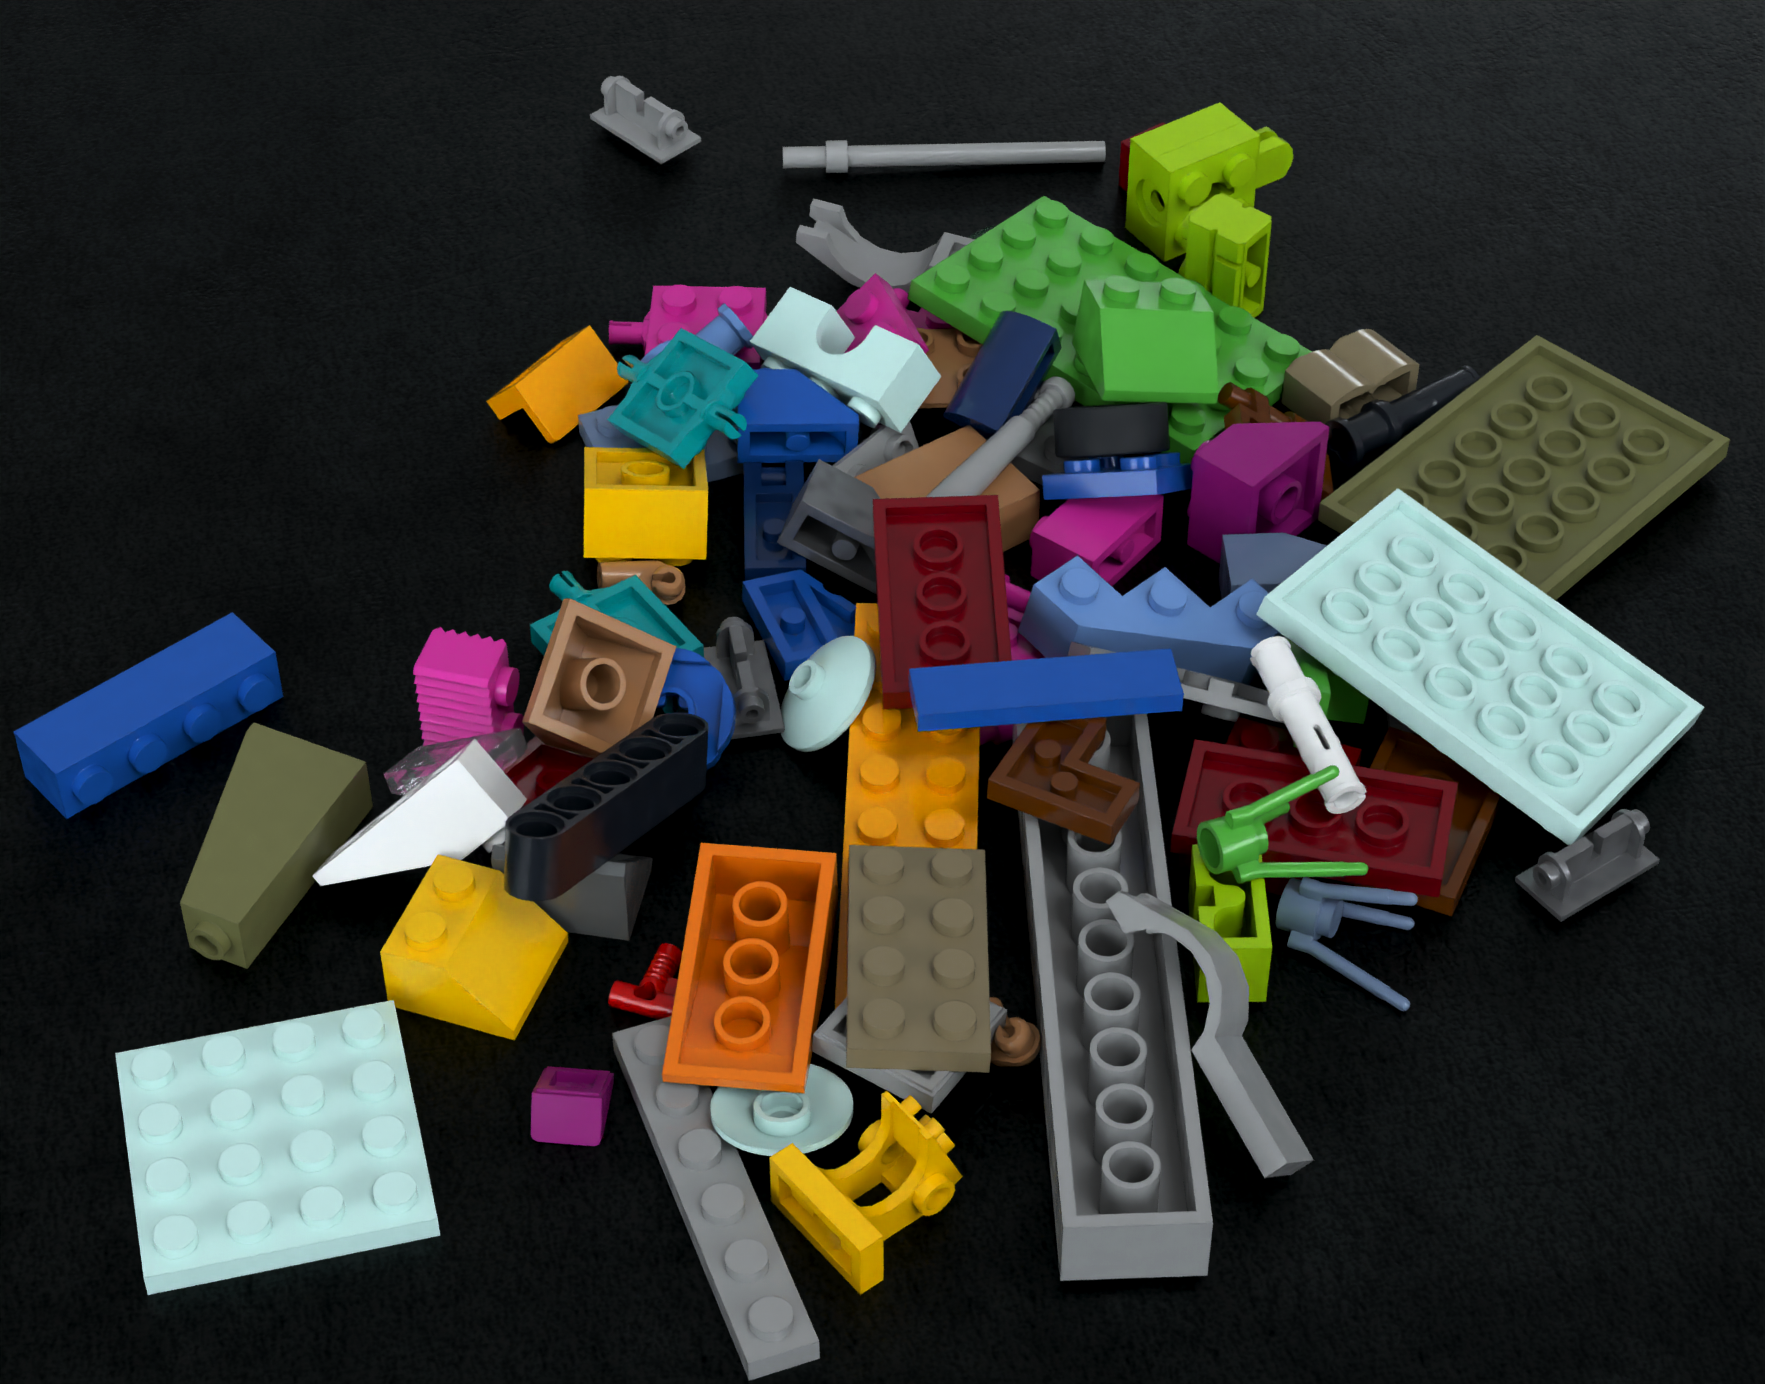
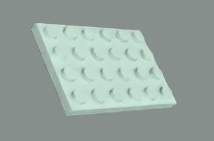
M1399 488L1267 594L1256 614L1284 637L1305 650L1328 667L1334 674L1351 684L1382 707L1388 714L1397 718L1441 753L1447 755L1485 783L1491 790L1508 800L1568 846L1581 839L1695 724L1704 709V706Z

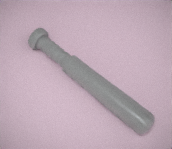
M1058 376L1045 380L1040 387L1039 397L1022 414L1011 417L926 497L981 495L1012 460L1033 441L1035 432L1049 420L1055 409L1070 408L1075 401V392L1071 384Z

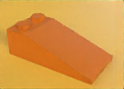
M701 843L662 1070L663 1082L805 1093L812 1057V1038L818 1026L838 907L836 853Z

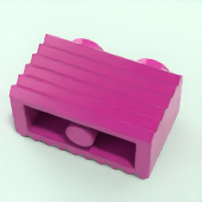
M442 627L432 630L413 670V675H416L414 684H417L415 693H418V712H421L419 721H422L420 730H423L424 757L447 761L472 740L476 739L498 766L501 765L509 751L516 752L518 750L524 732V724L522 723L524 716L514 713L513 706L519 688V670L509 667L506 642L503 639L494 642L491 636L481 639L479 634L469 637L466 631L457 635L454 629L445 632Z

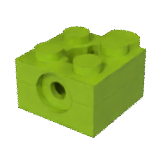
M1220 102L1130 138L1125 228L1162 261L1165 262L1186 253L1187 240L1181 236V229L1186 216L1191 210L1199 208L1215 194L1221 193L1242 202L1244 208L1250 206L1254 208L1255 190L1286 175L1292 164L1293 149L1288 142L1278 137L1267 126L1256 131L1253 130Z

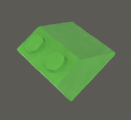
M1110 276L1105 280H1084L1072 344L1102 401L1217 404L1219 387L1214 311L1197 284L1181 278H1166L1162 282H1137L1125 276Z

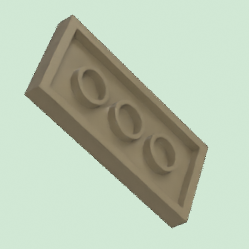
M849 845L846 1068L989 1073L991 1031L985 850Z

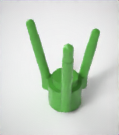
M1335 765L1328 766L1249 805L1226 811L1225 816L1201 822L1197 828V844L1205 866L1215 875L1232 870L1238 884L1258 878L1366 875L1369 868L1364 862H1259L1258 860L1259 855L1265 854L1268 850V835L1264 824L1287 814L1290 810L1288 802L1338 777L1339 768Z

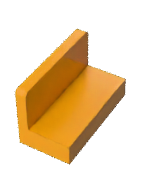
M589 325L562 340L486 402L500 420L523 408L547 442L552 444L559 441L578 425V415L598 409L627 385L628 380L618 375V363Z

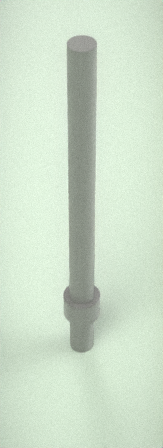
M847 140L825 141V146L782 147L783 169L826 168V173H848V167L1105 162L1106 157L1105 141L848 146Z

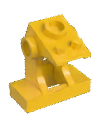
M888 1091L882 1093L881 1119L871 1124L861 1135L858 1142V1149L861 1153L847 1164L836 1169L824 1170L815 1166L793 1143L769 1157L771 1202L860 1295L884 1280L883 1241L921 1216H931L942 1210L953 1197L955 1184L963 1177L947 1156V1153L955 1147V1144L944 1133L945 1129L935 1118H930L925 1114L917 1121L913 1117L922 1107L911 1095L899 1103ZM881 1182L892 1193L884 1200L872 1206L860 1207L853 1202Z

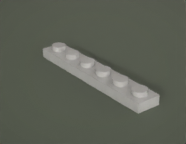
M672 1016L612 1033L615 1055L749 1381L820 1359L819 1339L735 1146L725 1141L717 1133L712 1124L710 1104L713 1093L710 1086L663 1082L662 1070Z

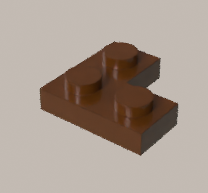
M1097 717L1027 723L989 777L987 799L1111 845L1139 801L1140 783L1088 764L1105 738L1107 718Z

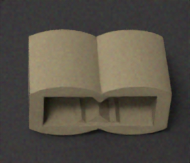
M1362 329L1339 338L1330 350H1316L1296 358L1285 370L1281 403L1295 414L1307 420V422L1320 421L1325 424L1327 421L1337 417L1348 419L1360 413L1362 406L1372 400L1378 399L1390 402L1416 390L1420 364L1374 330Z

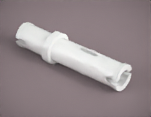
M1281 636L1267 638L1251 650L1250 654L1252 657L1250 661L1257 669L1270 694L1267 701L1268 707L1273 717L1279 721H1284L1310 774H1314L1331 765L1339 768L1338 777L1318 787L1325 801L1326 809L1333 814H1341L1353 810L1365 800V793L1367 791L1364 784L1357 777L1338 737L1335 735L1319 704L1321 692L1316 682L1309 677H1305L1290 649L1289 641Z

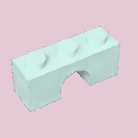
M789 287L750 340L751 345L765 361L761 368L797 369L859 415V421L863 424L875 428L878 423H881L901 433L941 378V375L920 345L875 325L859 346L845 353L855 339V336L834 307Z

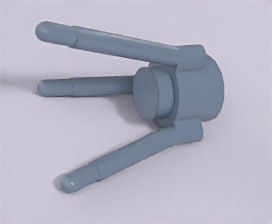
M1303 877L1302 880L1291 878L1283 890L1276 914L1277 929L1290 932L1287 947L1312 955L1381 1000L1386 1001L1400 1011H1407L1410 1007V1002L1407 998L1317 940L1321 936L1332 938L1337 932L1342 917L1410 930L1415 924L1414 920L1410 917L1344 902L1343 900L1414 906L1418 902L1416 894L1391 889L1324 883L1308 877Z

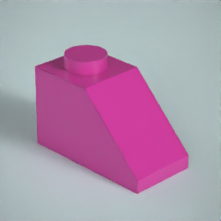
M1159 494L1068 499L1050 516H1043L1031 532L1029 545L1032 548L1031 576L1041 580L1078 555L1107 583L1113 586L1161 542L1164 496Z

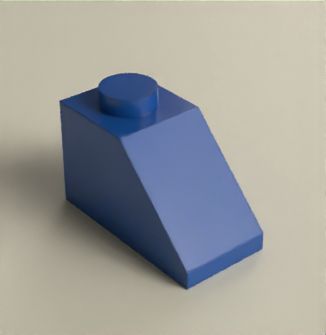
M753 369L759 376L745 392L744 398L739 405L736 406V413L743 415L747 422L745 432L736 428L741 434L737 438V463L817 462L819 459L824 462H838L858 446L859 415L797 369Z

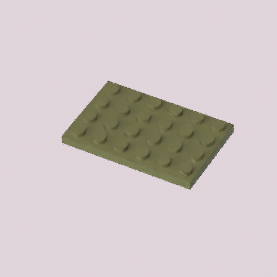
M1536 335L1322 500L1319 506L1318 521L1342 534L1399 488L1556 601L1726 458L1730 439Z

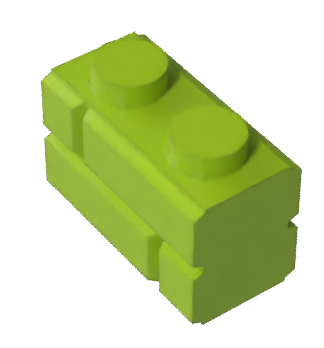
M1223 193L1215 194L1202 206L1191 210L1183 222L1181 236L1187 240L1186 258L1178 274L1185 277V279L1200 283L1206 291L1211 292L1216 298L1230 306L1240 307L1248 311L1255 318L1264 308L1272 216L1251 206L1244 208L1242 202Z

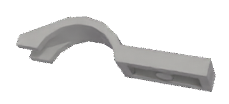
M813 199L810 205L809 216L816 221L814 227L800 225L796 234L797 244L848 283L861 288L876 273L888 282L892 289L900 288L909 293L911 280L975 240L944 232L936 244L920 252L898 253L882 249L860 236L848 222L843 206L818 199Z
M1119 891L1107 899L1106 903L1124 933L1145 931L1147 934L1162 933L1172 936L1192 952L1205 974L1210 1004L1204 1031L1191 1051L1264 1178L1292 1175L1314 1161L1242 1037L1248 1022L1249 985L1238 955L1216 931L1148 893H1141L1134 897L1127 892Z

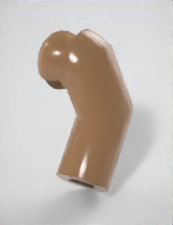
M661 561L598 563V589L610 587L636 575L665 606L677 603L685 594L686 586L683 573L678 568L666 565Z

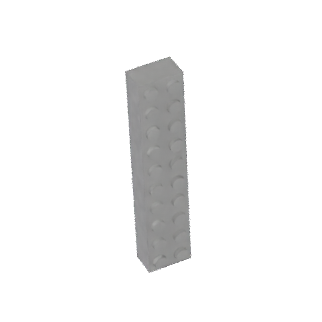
M1147 714L1105 717L1107 718L1105 738L1088 764L1140 783L1139 801L1111 845L1018 810L1037 1029L1041 1036L1039 1052L1060 1281L1208 1276L1213 1218L1177 941L1172 936L1162 933L1147 934L1145 931L1124 933L1106 903V900L1114 894L1124 891L1134 897L1141 893H1148L1172 906ZM1027 723L1013 724L1012 745Z

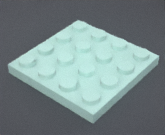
M394 1000L115 1053L142 1270L148 1295L440 1236Z

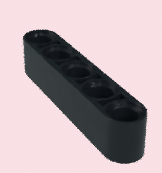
M688 713L658 715L511 815L505 821L504 890L509 895L526 901L555 899L700 794L706 787L708 723L703 718Z

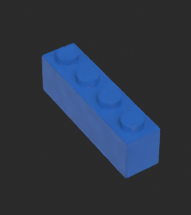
M232 612L14 731L25 777L68 819L281 699L283 692L276 652Z

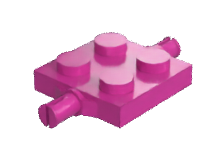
M686 285L653 286L651 309L643 322L609 321V345H643L646 355L657 345L672 340L680 328L694 335L719 315L717 308L723 303L738 316L754 336L768 317L766 314V288ZM744 347L734 355L745 361L752 369H761L763 359L754 347L752 349Z

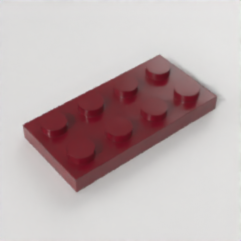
M998 495L873 499V531L883 709L913 708L908 686L909 669L1012 661Z
M1195 739L1172 831L1170 852L1191 855L1192 845H1198L1197 828L1201 822L1225 816L1226 811L1249 805L1310 775L1300 756ZM1352 765L1357 777L1364 784L1367 791L1365 793V800L1359 806L1346 813H1330L1324 805L1325 801L1320 791L1316 788L1288 802L1290 810L1287 814L1264 824L1269 844L1267 852L1262 854V862H1364L1369 868L1366 875L1320 878L1439 898L1458 783Z

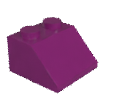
M1320 421L1232 424L1213 440H1207L1202 443L1191 461L1193 478L1191 500L1187 509L1189 516L1187 545L1220 564L1222 535L1287 533L1297 536L1316 521L1319 515L1329 426Z

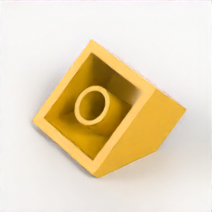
M584 447V558H596L598 562L632 561V558L657 559V561L671 566L687 565L693 559L706 560L708 482L704 449L694 456L688 465L682 469L648 448Z
M438 854L380 951L388 1001L394 1000L395 1008L515 1041L568 943V932L534 901L521 900L509 895L504 890V874L501 871Z

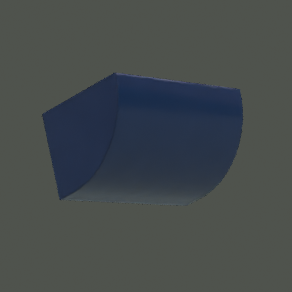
M1002 311L943 413V418L961 427L971 425L988 440L1011 417L1022 414L1032 402L1062 348L1057 329L1021 313Z

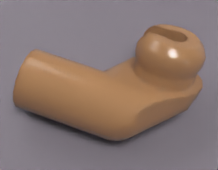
M989 997L991 1002L1003 1007L1001 1000ZM1007 1015L1005 1027L1003 1028L999 1025L995 1031L994 1040L991 1043L990 1063L999 1067H1021L1031 1063L1038 1055L1041 1047L1039 1030L1034 1024L1026 1022L1024 1019L1019 1017L1008 1018Z

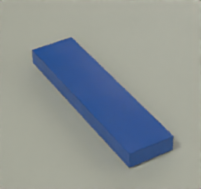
M1171 648L909 669L908 686L918 732L1182 711L1184 693Z

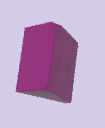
M552 1066L544 1068L532 1091V1139L537 1142L583 1146L599 1145L604 1134L614 1084V1073L603 1070Z

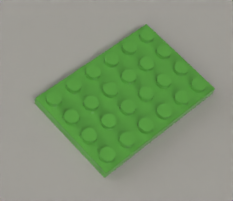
M1043 196L911 280L907 299L981 344L984 343L1002 311H1013L1035 318L1057 329L1062 346L1043 381L1053 376L1064 378L1074 389L1075 401L1083 406L1150 403L1102 401L1072 344L1084 280H1105L1110 276H1125L1137 282H1162L1166 278L1185 279V277L1162 265L1152 255L1142 253L1114 237L1109 230L1095 226L1071 212L1064 204ZM1185 279L1198 285L1214 311L1219 392L1226 383L1231 382L1243 390L1251 387L1267 396L1270 406L1275 404L1282 398L1285 370L1296 358L1312 351L1300 345L1293 337L1281 334L1255 319L1248 311L1240 307L1230 306L1216 298L1211 292L1206 291L1200 283ZM1218 400L1217 404L1167 403L1170 449L1161 453L1180 452V463H1191L1196 450L1202 443L1207 440H1213L1225 431L1224 416L1231 409L1220 404Z

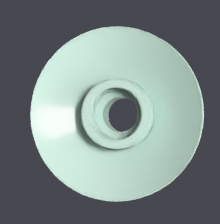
M855 636L836 638L820 647L807 661L796 668L791 676L789 687L781 706L785 731L781 733V736L789 746L801 752L819 750L842 735L859 715L872 689L876 672L874 652L865 641Z
M810 1064L805 1093L718 1086L711 1099V1121L717 1133L725 1141L741 1150L758 1155L773 1156L793 1143L805 1154L825 1147L838 1139L846 1131L853 1117V1097L850 1089L841 1078L827 1069Z

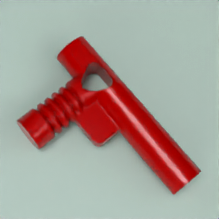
M661 944L639 986L619 980L614 982L609 994V1006L658 1020L672 1016L678 979L674 978V975L680 966L682 951L673 944Z

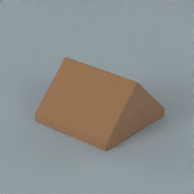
M563 599L522 723L545 745L595 758L654 717L677 646L573 599Z

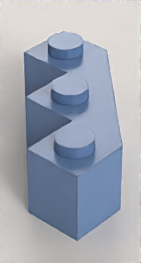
M1078 555L1033 585L1018 632L1046 658L1068 656L1071 641L1113 652L1171 648L1176 667L1247 685L1260 678L1257 669L1250 661L1252 657L1250 654L1251 650L1267 638L1275 636L1284 637L1279 631L1256 615L1264 597L1269 593L1254 579H1250L1215 605L1209 607L1164 567L1122 596Z

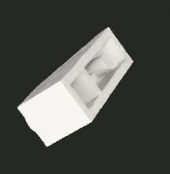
M474 739L336 849L312 877L320 886L431 866L438 854L462 860L480 845L490 853L493 845L502 844L505 841V821L520 810L527 798L477 740Z

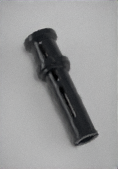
M1464 365L1390 402L1375 399L1364 404L1360 409V413L1348 419L1337 417L1327 421L1325 425L1329 426L1326 453L1339 468L1345 470L1352 469L1362 462L1363 456L1376 450L1386 452L1403 438L1404 433L1417 428L1465 391V387L1478 381L1480 376L1472 367Z

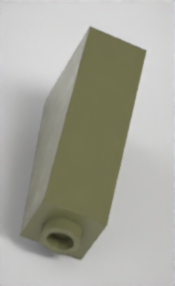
M253 722L246 731L180 901L190 948L195 949L208 959H222L240 967L249 968L316 880L312 875L336 849L348 840L372 809L373 803L365 761Z

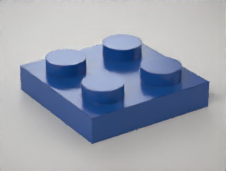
M1180 452L1152 453L1125 458L1124 455L1067 460L1064 461V472L1042 475L1044 500L1159 495L1192 489L1193 478L1191 463H1180Z

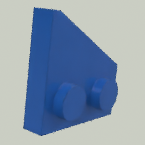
M801 569L743 581L742 601L784 681L790 680L796 668L807 661L814 652L826 643L842 636H854L856 605L841 595L828 592L821 582Z

